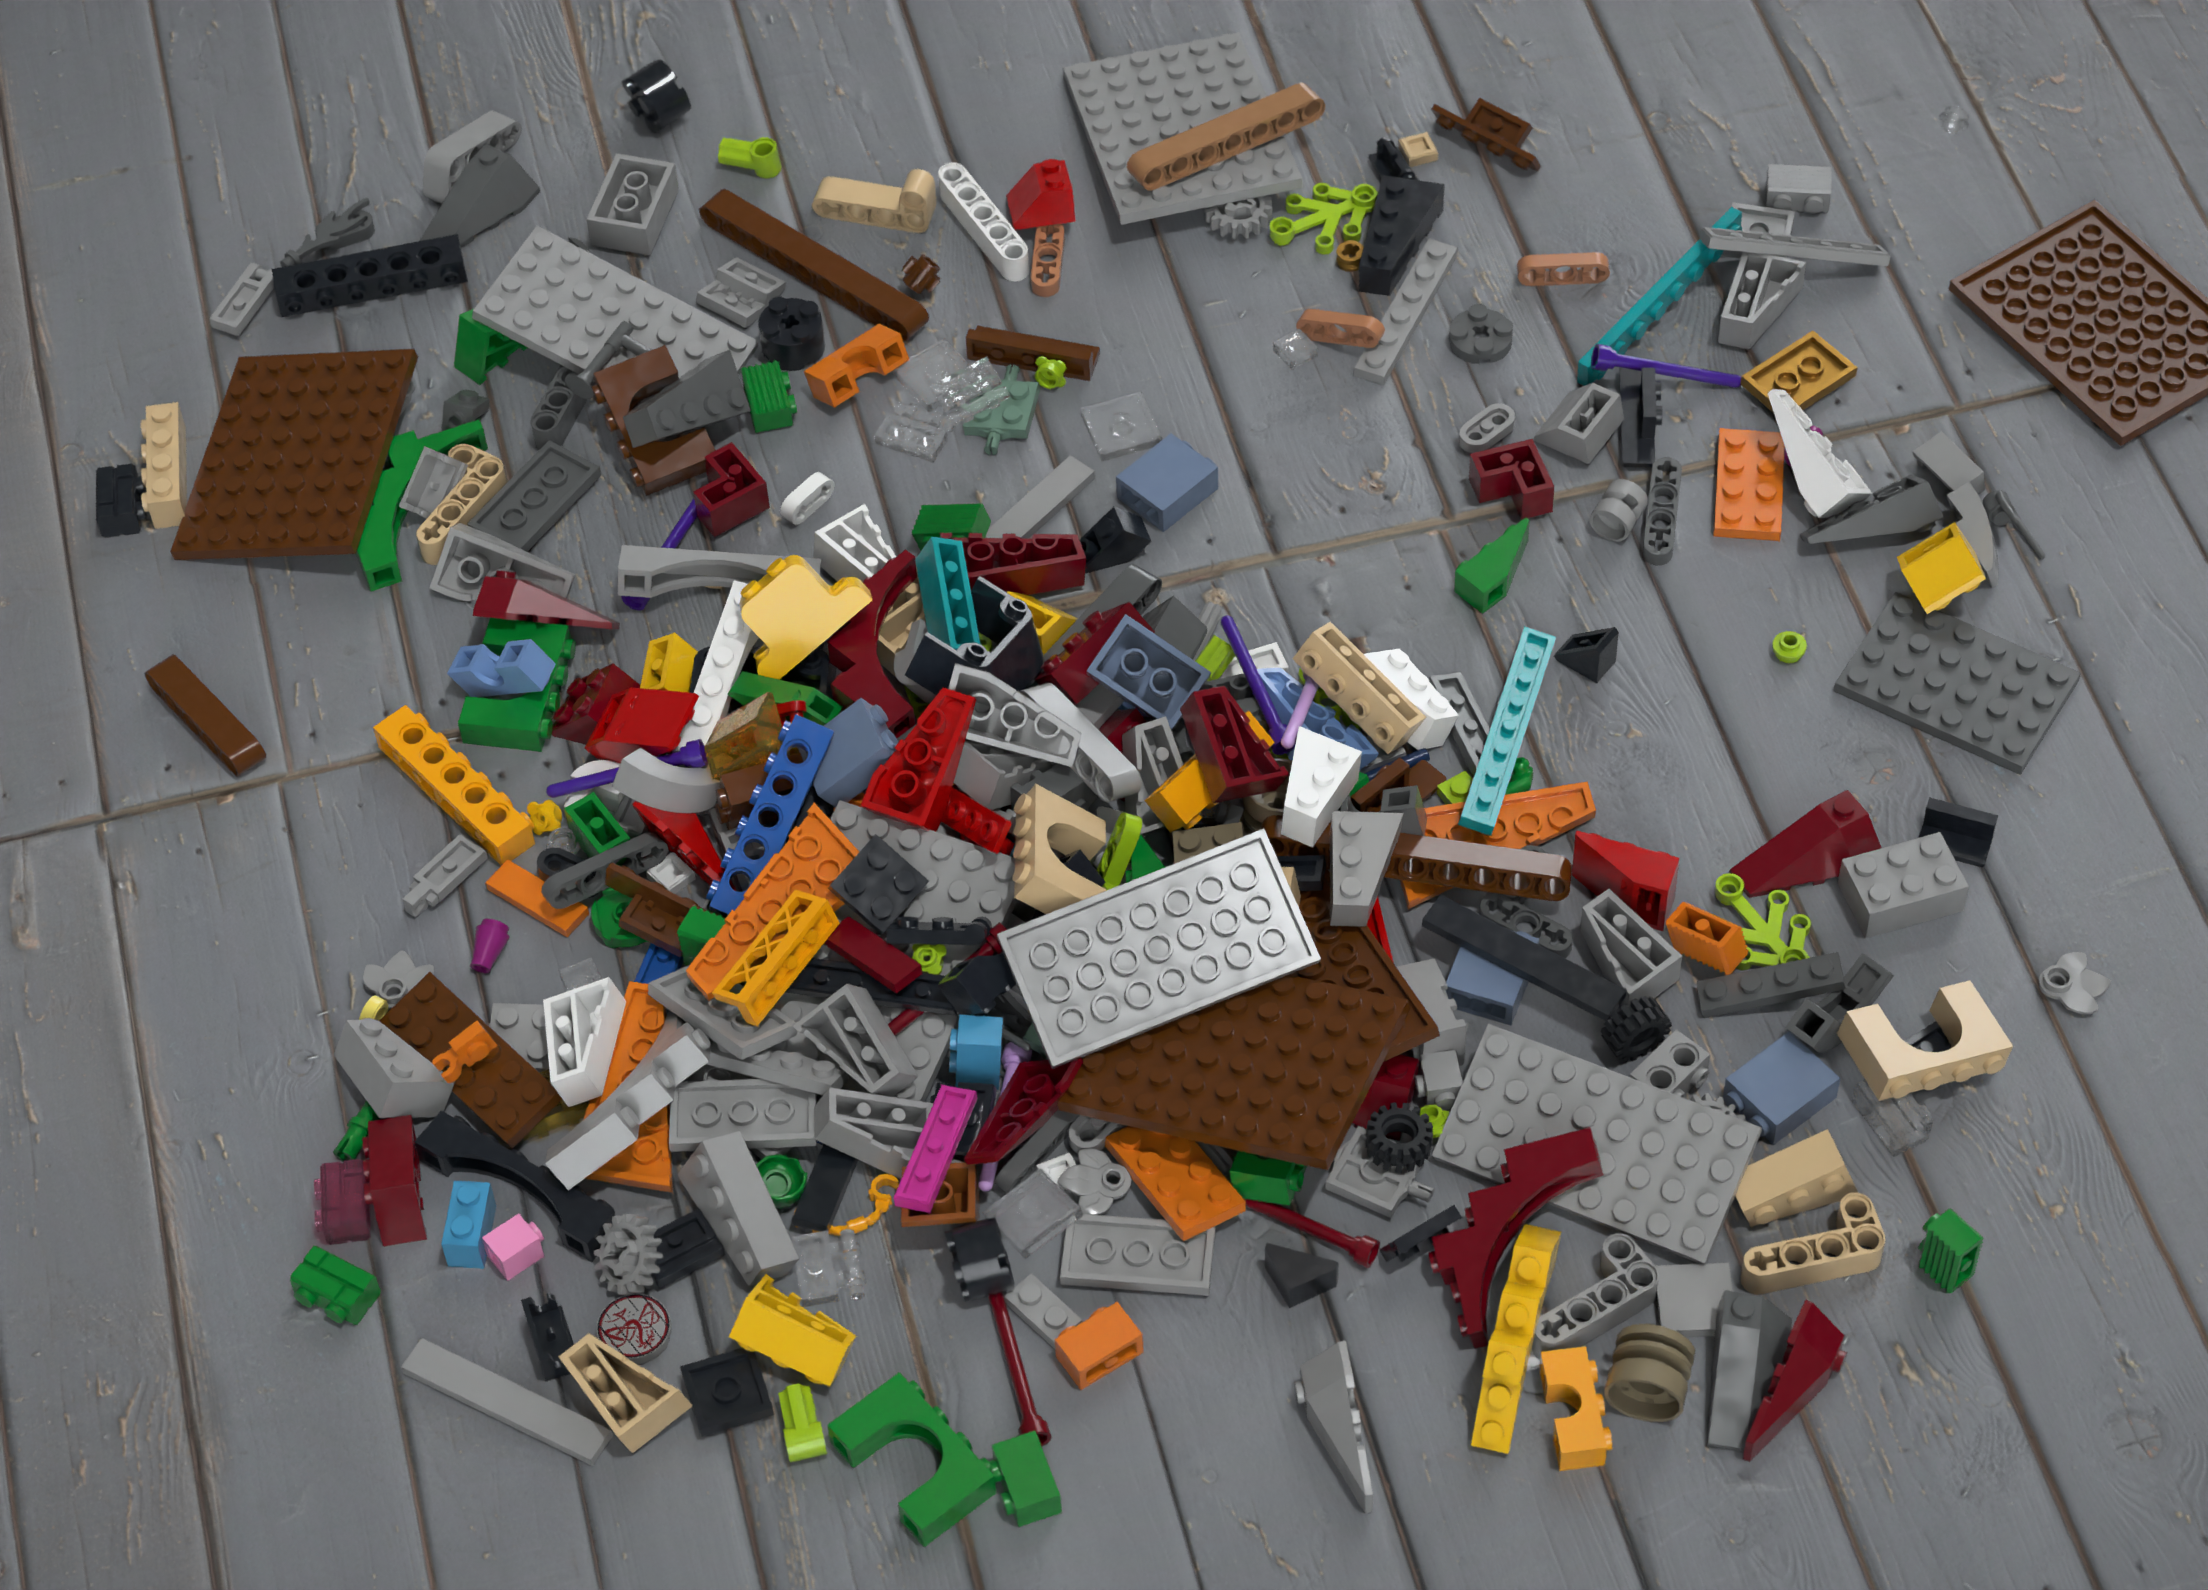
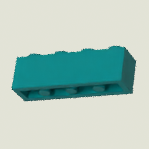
M931 536L915 559L927 632L955 650L964 643L980 644L962 541Z

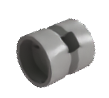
M1626 479L1612 481L1603 494L1602 500H1600L1590 515L1589 522L1597 534L1607 540L1614 542L1624 541L1648 505L1647 495L1634 482Z

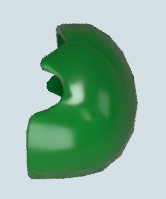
M778 1154L766 1156L756 1164L776 1209L789 1207L801 1198L807 1183V1172H804L798 1159Z

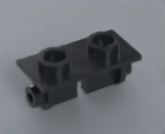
M1386 137L1379 139L1377 142V153L1368 155V158L1381 178L1382 176L1418 180L1394 142Z

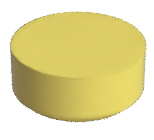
M376 995L372 996L365 1004L359 1020L372 1018L379 1021L388 1011V1002Z

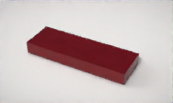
M849 916L840 922L824 943V945L895 993H898L923 974L921 964Z

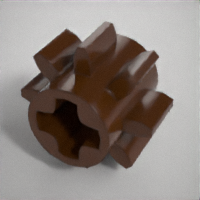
M923 254L918 260L911 256L902 269L906 274L902 279L903 282L918 294H921L924 289L931 293L941 279L936 275L940 271V267Z

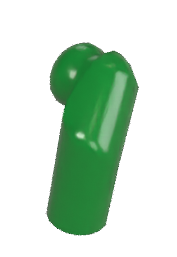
M1520 757L1516 759L1513 774L1505 795L1530 790L1534 773L1526 758Z

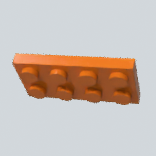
M1719 428L1714 537L1780 541L1785 449L1780 432Z
M1127 1126L1105 1137V1147L1117 1162L1127 1169L1131 1179L1183 1242L1246 1211V1201L1194 1140Z

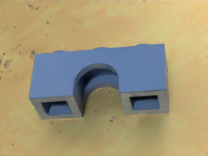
M532 639L507 642L500 657L491 652L484 644L460 647L447 674L471 697L543 691L544 687L548 684L556 663Z

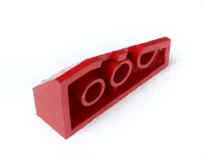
M943 687L919 716L917 724L912 731L894 747L896 749L884 765L880 764L873 773L860 806L874 814L922 830L937 832L949 801L977 699Z
M637 801L632 804L648 831L658 834L667 844L668 850L671 853L674 852L704 882L711 887L714 879L719 882L721 881L726 869L720 867L722 861L697 817V813L669 812L644 805ZM730 880L729 884L731 888L737 891L733 881Z

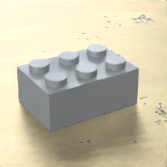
M616 153L586 219L591 245L651 255L679 191L675 163Z
M1941 832L1842 859L1838 885L1865 939L1964 911L1969 889Z

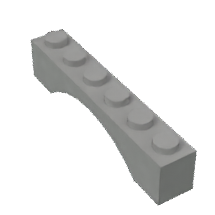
M622 545L618 565V596L652 598L681 588L697 586L731 588L734 581L747 584L753 580L758 582L767 574V568L778 558L784 560L788 556ZM804 558L821 577V559Z

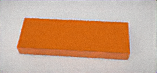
M508 859L485 882L487 890L567 938L589 915L588 907L580 902L562 909L552 907L541 893L545 881Z

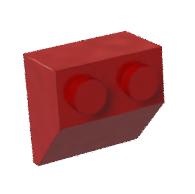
M1047 159L1042 163L1033 164L1006 195L1014 230L1076 222L1073 188L1065 160Z

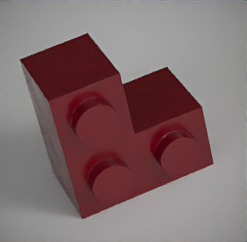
M1533 439L1470 454L1469 481L1479 503L1511 496L1521 520L1526 517L1531 518L1553 512L1555 486Z
M732 442L704 456L709 483L693 491L697 517L714 537L770 508L766 481Z

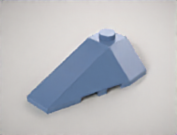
M1282 668L1257 669L1282 724L1288 725L1304 686ZM1312 701L1302 725L1303 728L1362 751L1360 770L1377 758L1379 753L1360 730L1352 724L1346 728L1334 718L1336 711L1331 707H1323ZM1295 748L1287 753L1289 760H1293Z

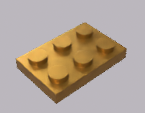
M1812 330L1742 375L1740 385L1772 412L1773 409L1767 394L1772 389L1785 390L1798 406L1804 410L1854 378L1857 374V366Z

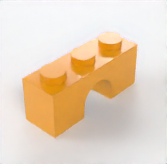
M1586 1346L1541 1352L1539 1373L1545 1403L1564 1402L1573 1406L1577 1411L1576 1414L1570 1417L1554 1419L1553 1442L1559 1471L1605 1466L1606 1452L1612 1450V1438L1609 1427L1603 1428L1601 1417L1605 1416V1405L1602 1393L1596 1394L1594 1383H1598L1595 1360L1588 1359Z

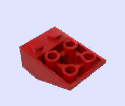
M632 687L613 694L584 749L599 760H610L620 764L624 757L639 748L655 757L666 752L670 753L679 745L681 741L680 733L684 725L692 719L695 713L693 707L699 696L696 693Z
M1576 831L1572 876L1596 896L1610 889L1651 928L1664 931L1665 921L1668 919L1675 899L1680 858L1671 856L1666 852H1656L1637 847L1629 842L1622 843L1607 839L1595 833Z

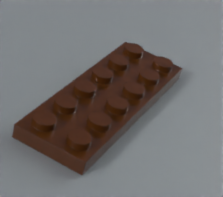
M429 972L379 1021L432 1063L436 1056L452 1048L448 1043L478 1020L498 1046L490 1051L484 1059L477 1061L471 1067L464 1063L461 1075L455 1081L452 1092L513 1149L562 1098L547 1079L436 976ZM450 1065L446 1066L441 1071H446Z

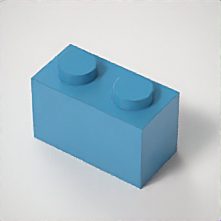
M959 1014L958 1029H951L949 1073H956L957 1088L958 1082L994 1084L996 1089L999 1090L1003 1017Z
M454 1181L441 1243L448 1267L485 1268L487 1254L482 1237L492 1231L497 1206L491 1183Z

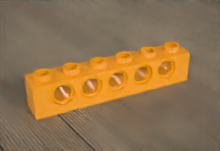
M404 705L373 727L378 747L501 866L507 859L512 861L535 845L532 832L534 824L525 812L519 813L516 811L508 796L502 791L498 793L494 790L487 776L481 771L477 773L472 769L467 757L462 752L456 753L441 732L435 733L421 713L415 714L408 706Z

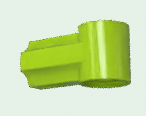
M761 137L753 142L722 138L719 144V164L754 169L755 174L764 179L775 177L781 171L782 166L776 142L769 137Z
M1213 635L1195 662L1211 672L1207 680L1211 681L1221 677L1234 659L1235 654L1231 645Z
M799 1383L786 1386L783 1391L778 1393L785 1424L783 1433L789 1462L826 1455L827 1450L821 1422L817 1421L816 1409L810 1386H803Z

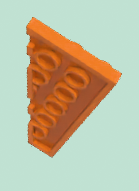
M1588 781L1505 795L1491 836L1458 825L1465 802L1424 808L1427 815L1425 836L1521 849L1527 845L1538 846L1595 818L1596 808ZM1400 880L1408 910L1453 888Z
M815 803L808 809V815L800 826H795L789 834V840L781 851L773 855L744 893V899L736 910H731L725 918V924L717 935L709 939L686 969L689 980L708 1001L714 998L712 993L795 889L828 899L834 912L845 904L828 887L856 857L859 851ZM800 903L792 913V916L803 913L808 906ZM788 929L776 933L771 942L783 938L788 933ZM767 955L755 959L750 967L762 964L767 959Z
M631 981L628 983L624 995L626 1005L603 1094L589 1101L584 1119L602 1104L631 1074L647 1054L665 1023L666 1007L648 995V984ZM670 1103L639 1125L638 1140L585 1179L673 1193L672 1155L669 1147Z

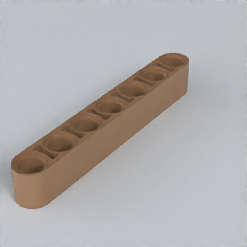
M1305 83L1295 84L1137 151L1129 158L1127 170L1146 190H1156L1315 122L1323 115L1326 106L1325 102Z

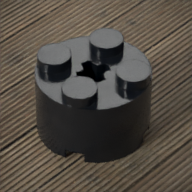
M660 59L649 63L621 82L624 90L631 97V100L628 101L630 109L637 117L640 115L645 117L646 125L654 134L691 109L690 100L683 87L679 89L674 82L677 76Z
M775 297L769 301V306L762 311L758 321L764 357L766 356L771 363L775 360L778 361L780 369L784 371H799L805 369V364L811 361L813 363L819 361L825 351L822 316L818 305L813 301L798 298L785 299L784 297Z
M996 1217L945 1231L950 1253L952 1252L954 1259L952 1262L957 1283L960 1284L965 1302L1015 1288L1010 1262L1002 1242L1003 1238Z

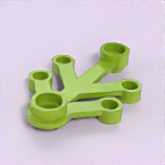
M1318 183L1313 187V199L1304 198L1300 194H1290L1285 199V209L1289 214L1297 215L1303 212V210L1315 213L1296 221H1292L1287 217L1273 219L1270 222V238L1275 244L1284 246L1291 242L1295 234L1325 223L1321 234L1315 239V250L1319 254L1327 255L1334 250L1333 237L1342 215L1353 211L1350 222L1343 226V240L1359 242L1361 240L1362 222L1367 212L1374 211L1378 192L1369 184L1357 185L1352 191L1330 187L1327 183ZM1331 199L1343 201L1338 204L1327 203Z
M1726 873L1718 877L1715 885L1716 898L1724 905H1731L1752 928L1741 929L1746 943L1766 946L1774 953L1754 952L1751 948L1747 947L1749 950L1746 956L1748 960H1742L1736 969L1748 970L1752 965L1768 967L1810 958L1803 949L1805 937L1808 936L1811 928V920L1808 916L1795 914L1791 917L1789 932L1792 937L1789 947L1780 938L1783 913L1787 911L1790 899L1785 891L1773 890L1770 892L1767 907L1770 911L1768 923H1766L1743 897L1744 882L1739 876ZM1778 899L1783 901L1784 903L1777 904L1773 902V900ZM1795 924H1802L1805 927L1797 928Z

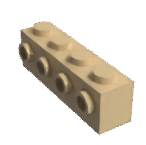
M178 402L146 406V419L141 420L142 436L146 439V444H141L142 459L146 463V468L141 469V476L144 488L147 487V492L141 494L144 512H150L155 529L179 526L182 517L185 516L187 505L185 423Z
M1331 622L1312 632L1292 658L1301 667V670L1311 677L1325 691V694L1335 701L1349 715V718L1359 725L1373 739V742L1388 755L1404 745L1427 718Z

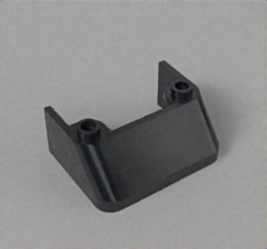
M979 576L971 590L979 633L998 644L996 648L990 653L981 644L964 643L955 650L926 632L905 673L906 677L935 695L943 687L949 688L955 663L989 672L1017 691L1028 689L1043 670L1041 666L1045 662L1031 610L1024 601L1014 598Z
M761 646L752 647L740 674L743 670H757L753 656ZM710 647L701 649L695 655L690 693H694ZM817 647L784 675L786 676L785 681H820L819 691L833 700L831 683L836 678L837 668L830 663L828 648Z

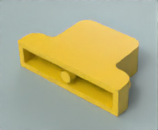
M790 555L784 560L782 558L775 560L767 568V574L758 582L756 580L751 581L740 593L742 596L739 605L742 619L765 643L753 656L758 675L780 680L872 601L870 590L857 577H843L830 586L804 558L798 555Z

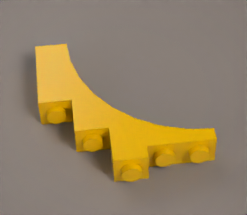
M1525 1224L1514 1244L1508 1281L1501 1294L1495 1330L1488 1344L1471 1446L1506 1454L1510 1451L1531 1349L1546 1291L1555 1268L1561 1237L1560 1231Z

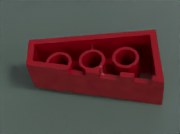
M940 533V538L962 541L971 590L979 576L1005 592L1012 591L1024 595L1085 585L1086 556L1077 534H1034L1032 538H1020L1016 534L1003 533V538H982V533H969L968 538H952V533Z

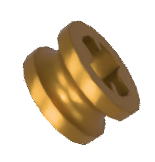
M1352 240L1340 243L1336 251L1337 266L1348 272L1359 270L1364 246Z

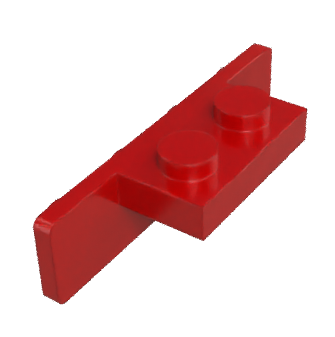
M952 787L941 821L961 833L959 836L961 840L984 847L992 853L998 854L1000 852L1009 856L1015 844L1006 838L1012 822Z

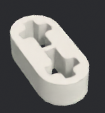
M820 472L812 474L786 497L781 506V516L795 525L801 524L830 498L834 490V481Z

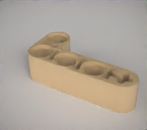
M914 169L908 173L903 188L838 177H825L820 182L812 202V208L816 214L828 219L922 233L928 229L936 208L935 181L930 173L921 169Z
M459 444L450 449L448 456L468 464L464 477L417 530L416 536L421 556L427 564H438L450 527L458 523L467 525L507 483L504 465L498 457L468 444Z
M1858 1192L1845 1195L1841 1199L1836 1221L1837 1230L1749 1249L1745 1253L1740 1276L1743 1288L1749 1293L1766 1294L1876 1269L1882 1259L1885 1234L1870 1198ZM1853 1214H1854V1215H1857V1216H1859V1217H1861V1218H1853V1217H1851V1216H1849V1215H1853ZM1860 1246H1868L1871 1247L1872 1250L1863 1249ZM1825 1253H1831L1837 1257H1829ZM1789 1261L1799 1262L1800 1265L1791 1264Z

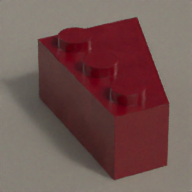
M1130 602L1102 613L1097 610L1084 620L1083 625L1085 628L1080 633L1072 634L1063 642L1064 650L1059 655L1054 654L1043 663L1041 668L1044 671L1035 681L1039 685L1052 683L1074 705H1077L1100 684L1089 677L1086 671L1125 614L1151 632L1155 633V631Z
M1225 686L1194 691L1180 708L1213 804L1276 791L1290 775L1284 766L1280 767L1269 753L1270 747L1264 739L1260 740L1249 725V718Z
M412 1115L368 1121V1136L362 1137L364 1155L368 1159L363 1160L366 1182L370 1181V1183L363 1184L366 1204H373L383 1247L427 1240L426 1228L421 1210H424L423 1198H420L419 1181H421L420 1160L414 1143L417 1137Z

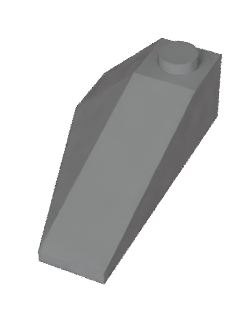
M955 663L948 689L977 699L966 739L1073 767L1082 734L1080 731L991 673Z

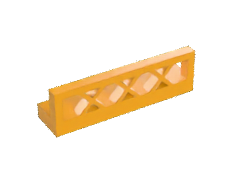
M795 889L712 993L715 999L738 1007L745 1022L757 1027L840 924L828 899ZM800 903L808 906L803 913L792 916V913ZM788 929V933L783 938L771 942L776 933ZM767 955V959L763 964L750 967L755 959ZM746 981V985L738 994L729 992L734 985Z

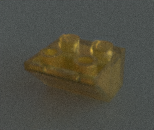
M767 692L717 721L704 747L714 780L720 781V776L723 774L765 763L771 752L778 754L783 743L778 740L782 724L773 693Z

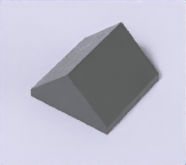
M1174 595L1143 616L1145 621L1155 631L1154 634L1193 660L1207 634V626Z

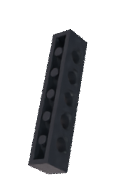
M458 234L272 269L275 294L281 317L468 282Z

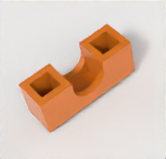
M877 324L806 369L804 373L813 397L835 408L859 392L855 381L859 376L871 372H877L885 376L910 359L901 334L882 324Z

